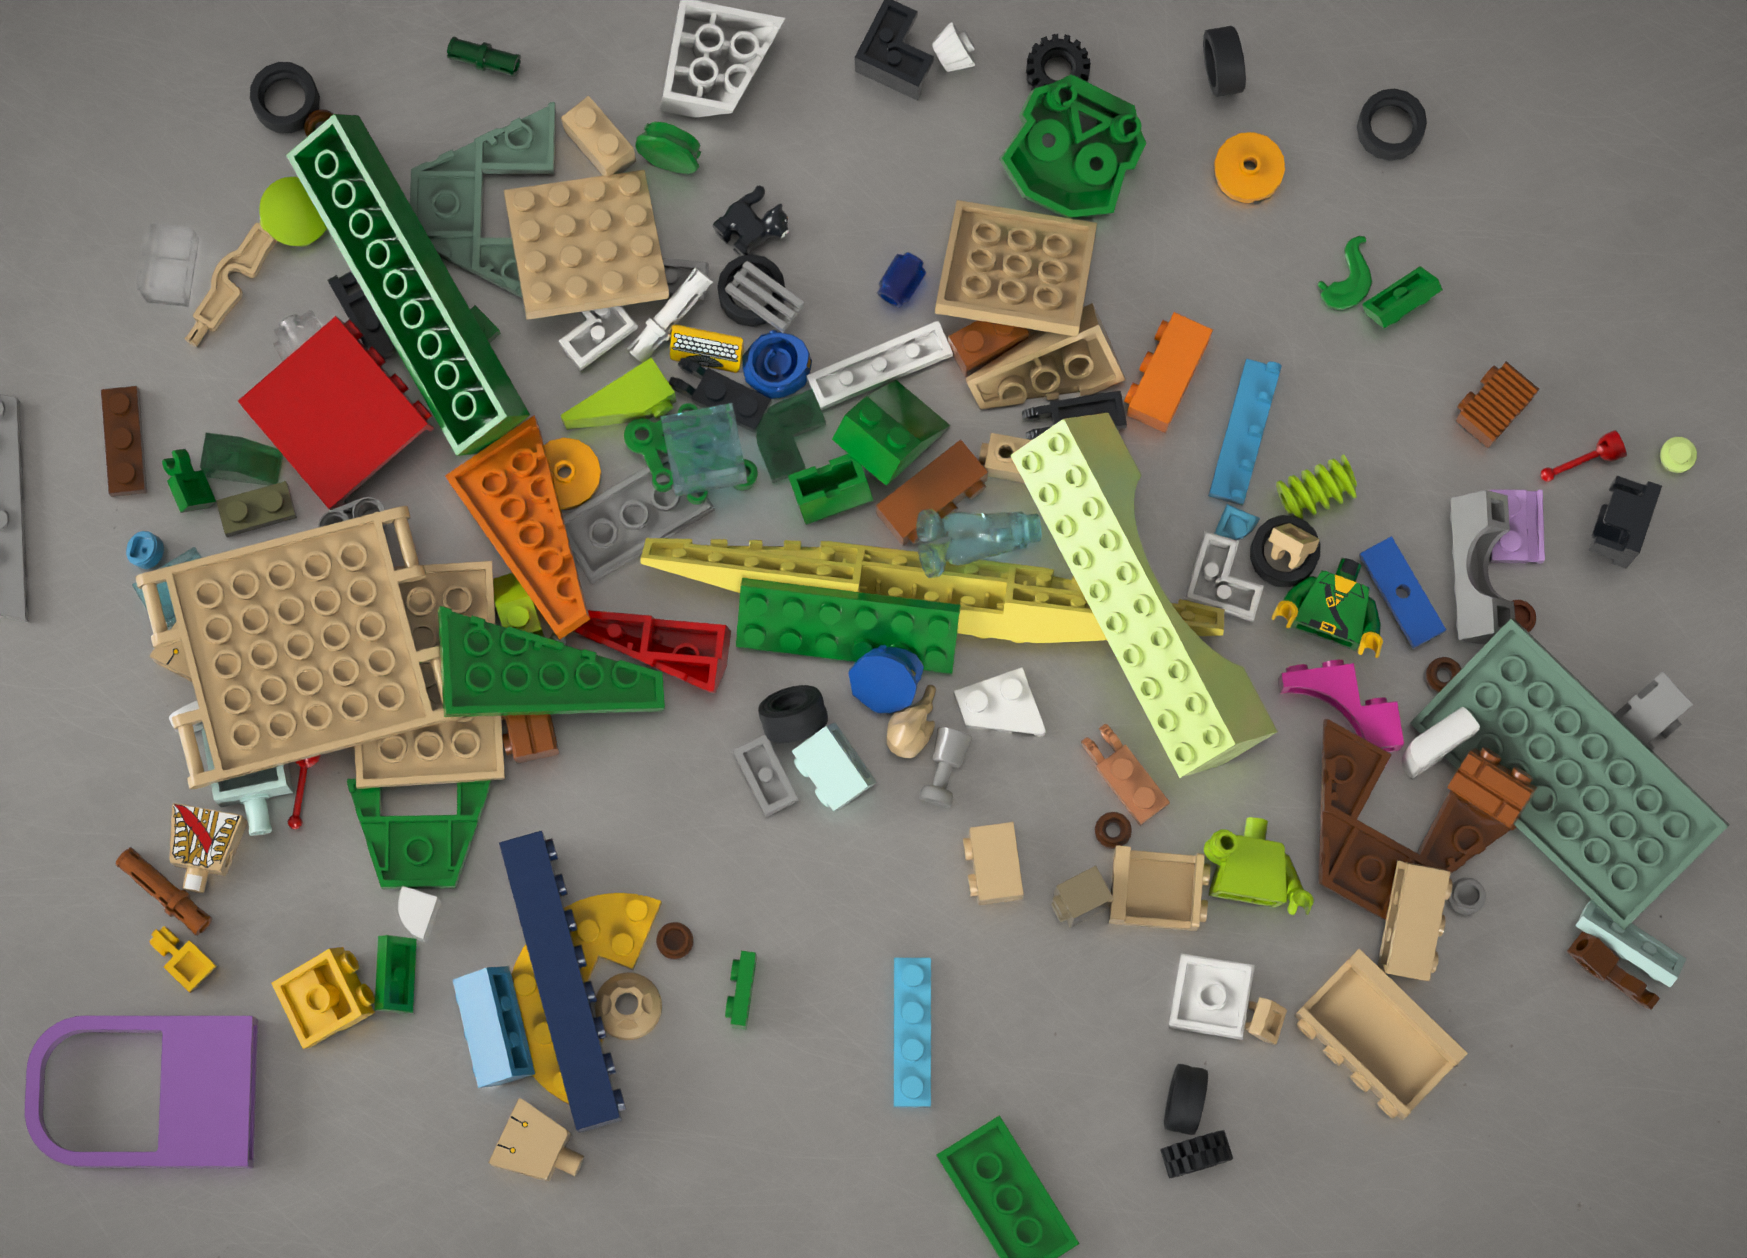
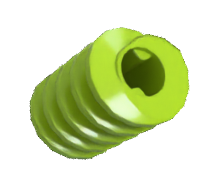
M1344 454L1341 455V464L1333 458L1328 460L1327 469L1322 464L1316 465L1314 475L1308 469L1302 471L1301 481L1295 475L1289 476L1288 487L1281 480L1276 482L1280 501L1288 515L1293 513L1296 517L1303 519L1304 508H1307L1312 515H1316V503L1318 502L1328 510L1330 509V497H1333L1340 505L1343 503V492L1345 491L1352 499L1357 498L1355 476Z

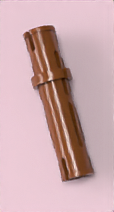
M129 847L128 850L126 849L118 857L115 865L165 907L164 912L170 917L175 916L196 936L208 928L213 918L190 899V894L186 890H179L165 876L143 859L135 849Z

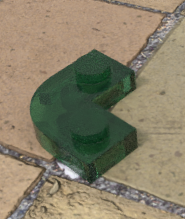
M813 389L772 405L767 409V413L762 417L758 425L756 434L757 446L772 483L806 469L794 437L826 425Z

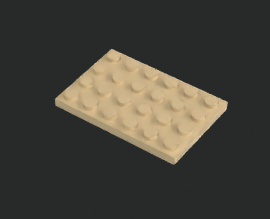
M492 561L424 565L425 578L414 582L398 584L416 651L440 646L439 606L452 609V612L469 617L473 615L485 619L486 622L496 624ZM396 566L394 570L404 569L405 566ZM431 662L420 664L432 711L443 709ZM501 716L462 717L454 721L442 722L354 746L357 789L505 780Z

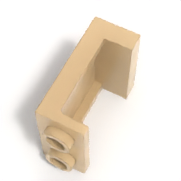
M1116 845L1111 883L1113 901L1109 909L1108 923L1197 931L1200 922H1206L1208 900H1201L1202 885L1209 886L1211 865L1204 863L1205 854L1197 853L1195 856L1136 851L1131 850V847Z

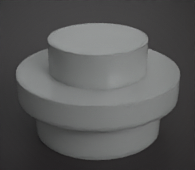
M1461 878L1453 883L1451 896L1448 900L1456 912L1463 915H1471L1483 907L1486 894L1483 886L1477 880Z

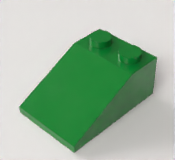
M895 380L868 394L848 411L832 440L887 486L940 438L951 425L898 380Z

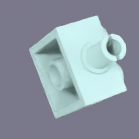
M201 729L208 770H214L205 729ZM288 764L211 784L213 799L220 807L240 803L245 805L250 836L272 832L266 800L270 797L293 793Z

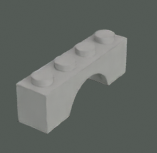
M1488 490L1452 497L1450 513L1453 533L1452 556L1455 569L1454 592L1457 604L1456 627L1458 630V640L1480 645L1488 643L1511 618L1515 619L1514 602L1506 600L1496 593L1491 585L1488 574V563L1493 547L1503 535L1510 531L1508 495Z

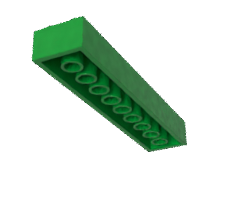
M332 115L286 156L456 456L477 454L507 434L530 416V413L360 116Z

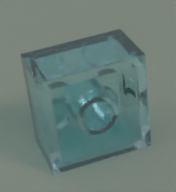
M732 403L661 416L676 497L747 483L746 469Z

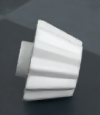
M953 22L949 23L931 42L938 59L947 72L976 65L971 54L975 47L966 31L960 33Z

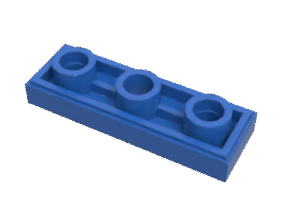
M1392 536L1359 554L1361 561L1413 649L1446 631ZM1396 590H1405L1407 592L1408 597H1398L1396 594Z

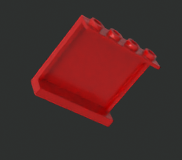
M337 316L333 317L238 400V403L329 510L347 504L345 499L423 431L427 429L431 432L435 429L428 421L432 417L428 409L419 400L413 403L405 394L409 387L396 373L390 377L382 366L386 361L373 346L367 350L359 339L363 334L350 319L344 323Z

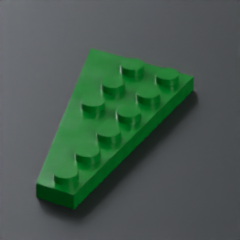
M439 606L438 608L444 717L653 712L665 709L663 673L623 660L609 659L596 655V652L564 645L563 642L513 627L506 628L486 622L483 618L473 615L469 617L452 612V609Z

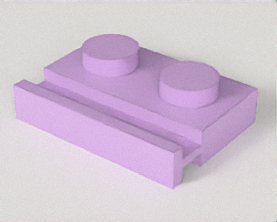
M1490 490L1508 495L1510 531L1503 535L1493 547L1490 554V563L1537 562V564H1542L1545 561L1543 490Z

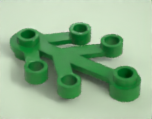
M683 404L679 408L678 413L655 423L648 419L639 418L631 421L625 428L624 442L632 452L643 455L652 474V485L659 492H667L673 487L674 475L669 469L663 467L657 450L671 455L686 487L687 500L692 504L699 505L705 502L708 496V488L704 482L699 481L691 463L728 476L730 484L740 491L749 490L756 484L758 470L752 461L739 459L733 462L697 449L717 439L726 440L732 435L733 423L726 416H718L713 420L711 426L678 440H673L663 435L682 426L691 428L698 423L699 410L693 404ZM692 411L695 414V418L689 421L685 420L682 417V413ZM719 423H725L729 430L725 433H720L715 427ZM640 430H644L648 433L649 437L645 440H639L635 434ZM743 467L747 468L750 471V475L742 478L737 474V470ZM660 475H666L670 482L666 485H660L656 479ZM695 487L701 488L704 494L699 498L693 497L690 493L691 489Z

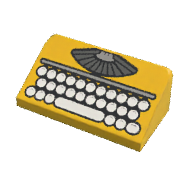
M676 324L672 326L671 360L679 362L681 358H687L703 367L734 373L740 371L744 353V341L741 337Z

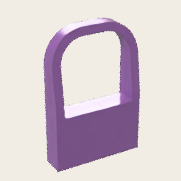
M75 1016L54 1024L36 1041L27 1062L25 1121L30 1137L35 1145L49 1158L73 1167L254 1168L258 1019L254 1016ZM87 1032L162 1033L158 1150L156 1152L69 1151L54 1141L45 1126L43 1115L45 1069L51 1053L63 1040L73 1035Z

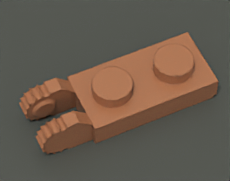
M1104 724L1099 728L1101 736L1115 753L1105 759L1095 742L1088 737L1082 740L1081 744L1097 765L1096 770L1141 826L1168 806L1170 802L1126 744L1123 746L1113 730L1107 724Z

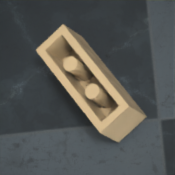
M1397 860L1377 965L1384 973L1430 981L1431 973L1436 971L1438 965V952L1435 951L1438 937L1442 936L1445 929L1446 920L1445 916L1442 915L1445 900L1450 898L1453 884L1452 879L1449 878L1450 871Z

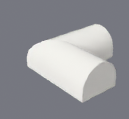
M623 306L582 311L581 314L585 317L586 321L561 338L559 343L572 363L581 371L634 332L638 325Z
M1204 531L1183 600L1225 609V614L1253 622L1264 586L1229 575L1239 541Z
M1459 708L1420 734L1410 743L1402 756V767L1409 779H1414L1438 763L1444 755L1473 737L1480 730V725L1466 708Z

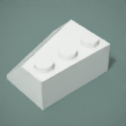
M680 0L660 111L694 118L733 113L784 23L785 18L697 0Z

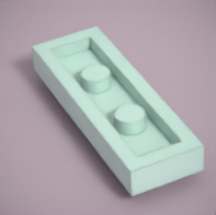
M1592 899L1585 906L1575 925L1585 933L1598 937L1608 948L1615 951L1620 958L1632 962L1647 972L1651 978L1661 981L1668 987H1671L1677 980L1686 961L1685 957L1632 923L1623 930Z

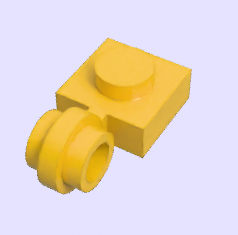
M163 926L160 930L156 928L151 933L153 937L149 943L162 956L165 957L169 952L173 955L163 968L189 993H192L217 967L191 940H188L179 950L176 947L180 942L179 938L166 926Z

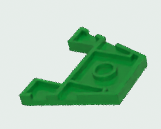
M347 779V786L356 808L355 810L367 842L366 844L380 887L382 889H401L402 886L411 889L456 888L487 800L492 780L457 783L456 815L382 816V787L357 789L356 779Z

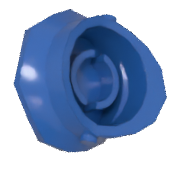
M777 330L762 334L743 355V371L746 383L770 399L785 398L803 388L807 383L806 375L810 374L812 359L805 343L794 335L777 332Z
M881 645L879 648L872 649L863 655L849 669L848 674L852 695L876 713L901 711L912 704L924 666L916 654L906 649Z

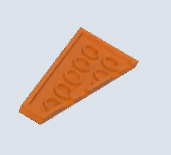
M534 415L446 474L445 477L558 639L561 640L590 620L540 427Z

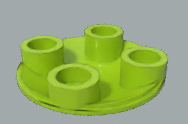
M291 176L276 180L263 193L259 205L260 225L275 240L289 246L307 247L319 239L326 231L325 223L298 177Z

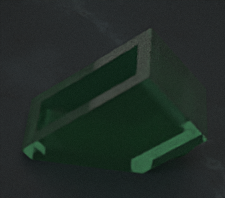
M206 432L200 468L207 478L269 486L279 483L283 454L277 448L243 437Z

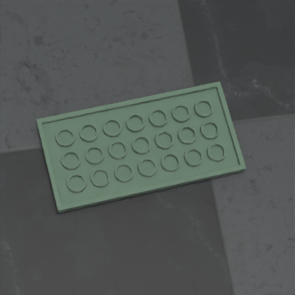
M1511 618L1410 722L1422 734L1459 708H1466L1480 725V730L1473 737L1444 755V757L1458 770L1470 750L1476 748L1481 751L1482 747H1486L1502 758L1499 763L1511 771L1514 767H1517L1532 776L1531 784L1538 788L1514 825L1623 930L1730 825L1514 618Z

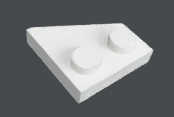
M1022 667L958 689L953 693L966 728L995 729L998 732L1006 733L1020 732L1034 734V736L1039 737L1046 735L1045 727Z

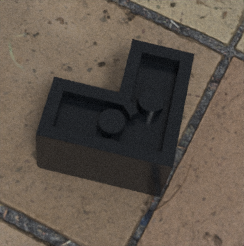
M884 0L855 55V72L918 100L921 95V85L934 62V56L904 43L918 16V11L894 0Z

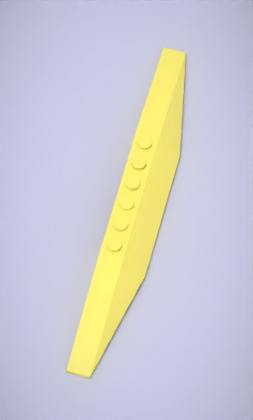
M646 538L640 564L740 593L742 578L959 604L961 606L957 634L973 635L981 639L997 638L1011 640L1015 643L1107 640L1074 576L1072 580L1053 576V569L833 541H821L820 547H801V541L784 540V546H763L762 540H749V546H728L727 539H711L710 545L693 544L692 539ZM1179 599L1178 604L1171 603L1182 619L1198 636H1223L1225 609Z

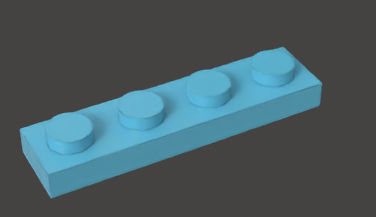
M894 958V1107L931 1108V958Z

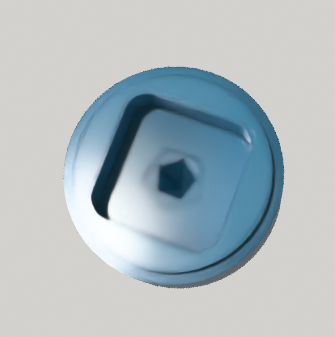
M141 531L132 536L126 548L129 562L141 569H150L156 566L164 553L162 540L148 531Z

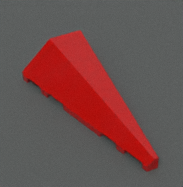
M588 610L590 620L573 631L710 693H716L726 670L731 630L722 624L655 619L651 615Z

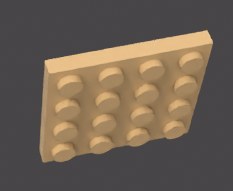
M645 170L612 174L609 177L604 175L504 190V199L527 320L669 299V289Z
M957 200L935 305V313L1078 337L1097 223Z

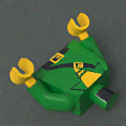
M1341 558L1335 574L1321 570L1318 577H1306L1288 591L1283 601L1278 603L1271 616L1272 620H1275L1276 616L1285 617L1288 621L1285 626L1286 628H1294L1353 651L1359 646V655H1363L1365 648H1370L1375 651V658H1379L1383 645V639L1380 636L1381 623L1376 602L1369 597L1370 588L1356 582L1361 564L1351 559Z

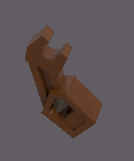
M1581 932L1567 950V953L1587 973L1603 982L1607 980L1640 1006L1652 1010L1660 998L1655 993L1645 989L1647 985L1643 981L1625 972L1617 965L1620 959L1598 937Z

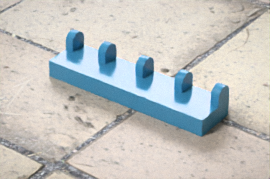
M1246 359L1210 487L1209 497L1243 506L1281 371V364L1271 361L1265 364Z

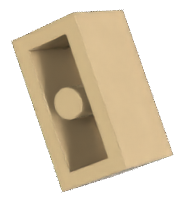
M589 96L561 117L566 134L602 176L606 175L609 177L612 174L622 173L636 162L632 145Z
M1014 822L969 828V838H963L965 860H973L974 874L968 875L970 896H977L979 905L1022 900L1024 893Z

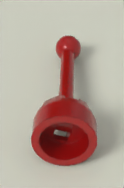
M1616 430L1611 431L1599 439L1595 451L1553 469L1546 467L1541 471L1540 476L1542 480L1550 482L1554 479L1555 475L1597 457H1601L1609 462L1617 461L1627 456L1625 445Z
M321 755L295 762L300 766L293 814L287 822L291 829H299L302 825L300 811L307 770L319 762Z

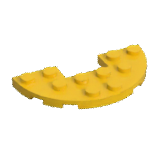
M608 893L591 896L564 907L565 911L572 909L578 930L571 933L575 946L582 945L587 966L582 967L581 970L585 982L590 980L599 957L634 971L662 901L638 894ZM525 944L515 962L511 975L535 1074L532 1076L549 1093L569 1104Z

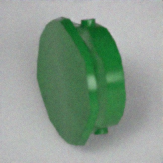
M656 121L650 124L647 123L644 127L645 132L636 139L635 147L638 153L656 167L679 174H691L700 167L697 162V158L701 155V151H699L700 143L694 136L674 125Z

